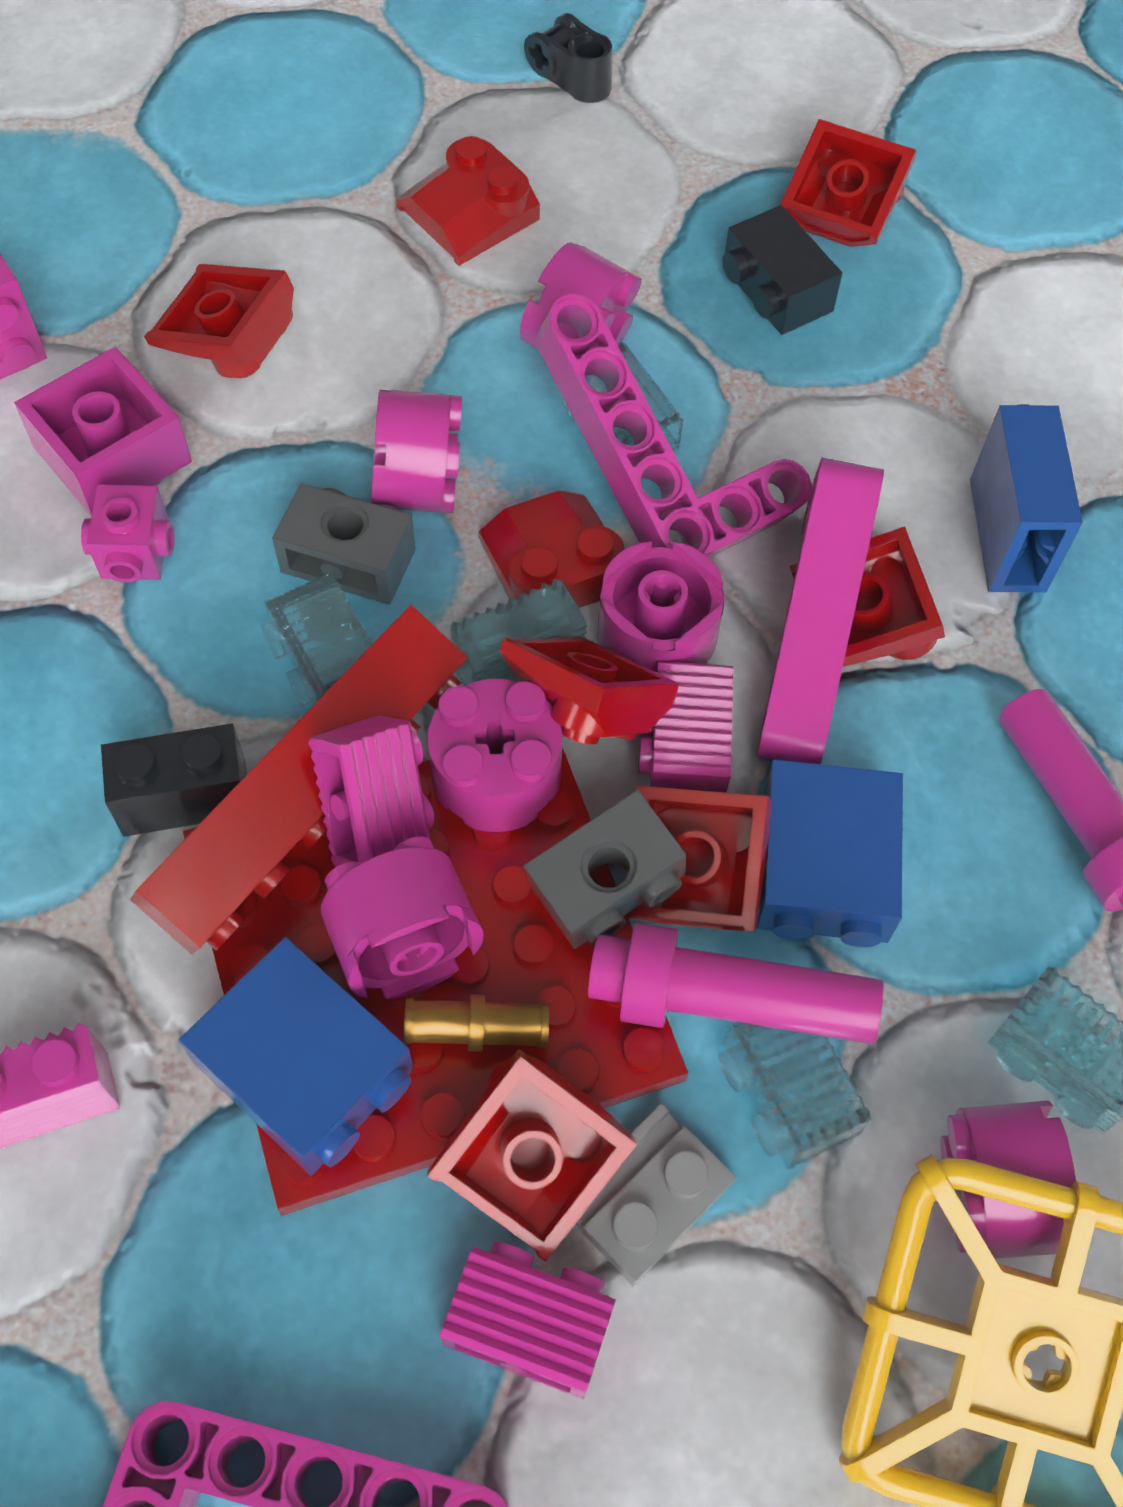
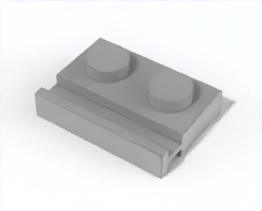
M662 1103L631 1133L637 1143L636 1147L576 1222L582 1229V1233L633 1287L720 1199L737 1178L686 1126L682 1127L669 1114V1110Z

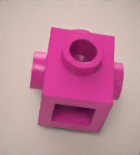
M97 485L91 518H85L82 523L81 543L84 553L92 556L101 579H113L119 582H134L138 579L161 580L164 556H172L175 535L173 523L168 518L158 486Z

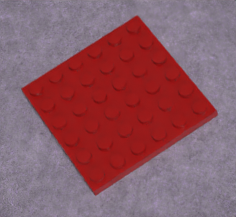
M563 746L560 786L552 802L550 800L538 812V817L528 825L505 832H486L476 830L464 824L463 818L453 813L449 808L446 810L438 801L433 788L430 760L421 762L418 766L422 793L428 798L434 812V824L429 829L430 840L434 849L445 853L450 858L484 933L482 945L473 956L468 946L455 958L459 970L443 982L416 994L394 999H385L381 988H365L368 998L357 996L351 991L321 916V904L328 892L325 878L335 868L330 860L333 854L328 848L330 841L326 836V832L309 850L298 842L287 853L282 861L291 870L264 899L252 891L235 910L245 920L217 950L212 947L223 994L225 995L286 937L403 1043L406 998H413V1000L470 1001V995L473 994L485 995V1002L525 1004L548 1002L547 1048H540L539 1046L483 1045V1052L468 1051V1044L419 1042L405 1044L410 1051L413 1071L408 1075L412 1080L404 1095L385 1112H381L376 1108L356 1129L360 1136L350 1152L332 1167H328L323 1163L312 1176L256 1124L277 1209L281 1216L430 1167L466 1116L485 1093L491 1073L499 1064L512 1058L518 1049L547 1064L603 1108L686 1081L688 1071L667 1016L664 1028L622 1022L620 1020L622 1003L588 998L590 970L595 946H592L588 940L574 949L529 886L524 865L591 821ZM196 827L191 828V829H188V830H184V831H183L184 839H186L187 836H188ZM608 864L598 867L592 874L591 879L597 885L605 888L616 887ZM623 917L626 920L625 925L612 937L631 940L633 928L629 918Z

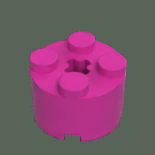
M572 242L566 243L552 257L538 282L546 287L542 292L539 303L529 299L521 321L520 338L539 351L537 333L554 302L563 295L575 293L584 295L595 303L617 345H619L632 324L633 315L627 313L626 310L635 299L642 279L584 246L575 245ZM558 323V327L564 335L573 339L580 338L579 333L574 327L566 323ZM585 375V377L592 379L594 375Z
M394 389L379 391L372 477V504H387L401 510L453 513L456 479L450 478H457L460 442H458V433H449V431H460L462 396Z
M652 541L637 543L626 548L613 558L604 573L600 591L597 632L600 646L610 648L617 654L655 672L657 671L658 661L707 664L716 648L724 609L723 581L720 571L705 554L687 544L672 542V548L652 547Z
M486 679L464 686L451 687L439 699L438 708L431 718L428 729V750L433 788L438 801L446 810L449 808L453 813L463 818L464 824L476 830L505 832L524 827L538 817V812L550 800L552 802L559 790L562 760L561 725L552 719L553 707L546 700L544 691L538 685L528 681L516 682L506 679Z
M409 838L397 845L393 851L378 855L363 863H343L330 871L325 878L328 892L321 904V916L348 985L357 996L368 998L365 988H381L385 999L401 998L424 991L443 982L459 970L455 958L468 946L474 956L482 945L484 938L483 929L456 870L445 853L434 849L429 838Z
M1049 1100L958 1108L955 1115H948V1135L941 1136L940 1139L942 1159H969L1066 1187H1070L1076 1181L1071 1150L1060 1117L1047 1118L1053 1107ZM961 1190V1203L994 1259L1052 1255L1057 1253L1064 1226V1218ZM955 1233L960 1253L967 1252Z

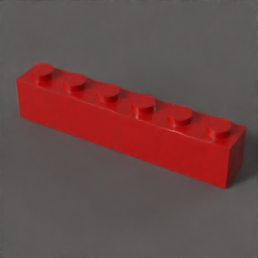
M411 604L137 888L130 900L191 955L199 950L205 942L217 950L245 920L235 910L252 891L264 899L291 870L282 861L287 853L298 842L309 850L328 830L323 822L325 818L321 810L323 803L318 797L320 789L316 784L318 777L313 771L315 763L310 757L313 751L308 744L309 739L377 715L410 721L411 729L417 733L421 726L412 718L426 703L436 711L442 694L451 687L460 686L462 682L453 673L468 657Z

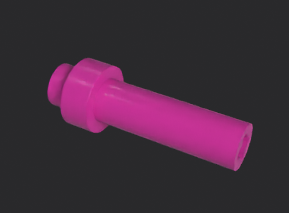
M1046 689L1029 691L1017 697L1003 709L999 716V722L1090 856L1091 860L1082 873L1084 879L1106 911L1123 910V797Z
M635 923L631 940L605 935L597 936L590 970L588 998L622 1003L620 1016L622 1022L664 1028L667 1011L873 1045L876 1043L883 1005L884 982L882 979L677 947L678 929L643 923Z

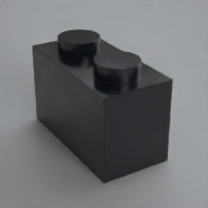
M782 205L728 228L725 254L722 258L725 274L732 283L737 284L750 298L758 314L763 318H767L781 335L834 312L843 272Z
M233 723L101 744L105 804L123 837L200 824L247 775L246 760Z

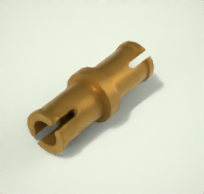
M473 994L470 995V1001L413 1000V998H406L404 1044H411V1042L468 1044V1051L483 1052V1045L539 1046L540 1048H547L548 1002H541V1004L485 1002V995Z

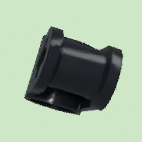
M565 13L557 17L554 21V26L545 32H533L526 37L524 41L525 56L529 65L539 76L547 78L580 102H600L610 95L612 90V43L607 36L592 30L580 22L574 15Z

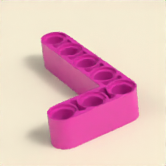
M575 293L563 295L554 302L537 333L539 352L639 543L652 541V547L672 548L669 530H674L685 537L689 546L694 547L708 558H711L779 524L807 503L812 487L809 474L802 465L787 459L774 461L697 498L598 307L586 296ZM558 323H566L574 327L579 333L580 338L573 339L564 335L560 331ZM585 375H594L600 378L606 385L607 392H598L591 388L586 381ZM613 427H622L629 431L633 437L634 446L621 443L614 435ZM641 478L650 479L657 484L661 492V499L652 498L645 493L641 485ZM768 483L777 486L781 490L784 503H780L772 497L769 492ZM719 506L729 509L734 514L737 522L736 528L724 523L720 517Z
M821 457L812 483L811 495L807 502L801 534L804 536L756 754L758 758L821 764L881 493L884 469Z
M161 1401L148 1406L133 1422L103 1507H141L149 1503L154 1507H196L200 1493L250 1507H310L304 1499L302 1491L303 1480L307 1472L315 1464L323 1461L335 1462L340 1468L343 1478L342 1490L338 1498L328 1507H378V1501L382 1492L389 1485L396 1482H409L416 1487L421 1500L420 1507H464L473 1502L485 1503L490 1507H507V1504L497 1492L479 1484L179 1402ZM183 1421L189 1433L188 1447L184 1455L176 1463L161 1466L156 1459L154 1451L156 1438L167 1424ZM248 1441H258L262 1445L266 1457L264 1470L253 1484L244 1488H237L230 1480L228 1472L229 1459L234 1450L241 1444Z

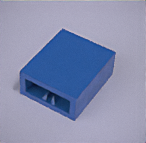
M999 405L970 478L988 592H1047L1083 523L1059 405Z
M772 760L764 787V796H768L772 800L757 929L773 930L776 936L789 940H804L811 938L813 935L837 937L843 943L854 947H872L881 942L888 943L902 919L903 773Z
M286 937L178 1039L190 1060L310 1176L323 1163L328 1167H332L341 1161L359 1139L360 1133L356 1129L376 1108L381 1112L390 1109L404 1095L412 1080L408 1076L413 1071L409 1048Z

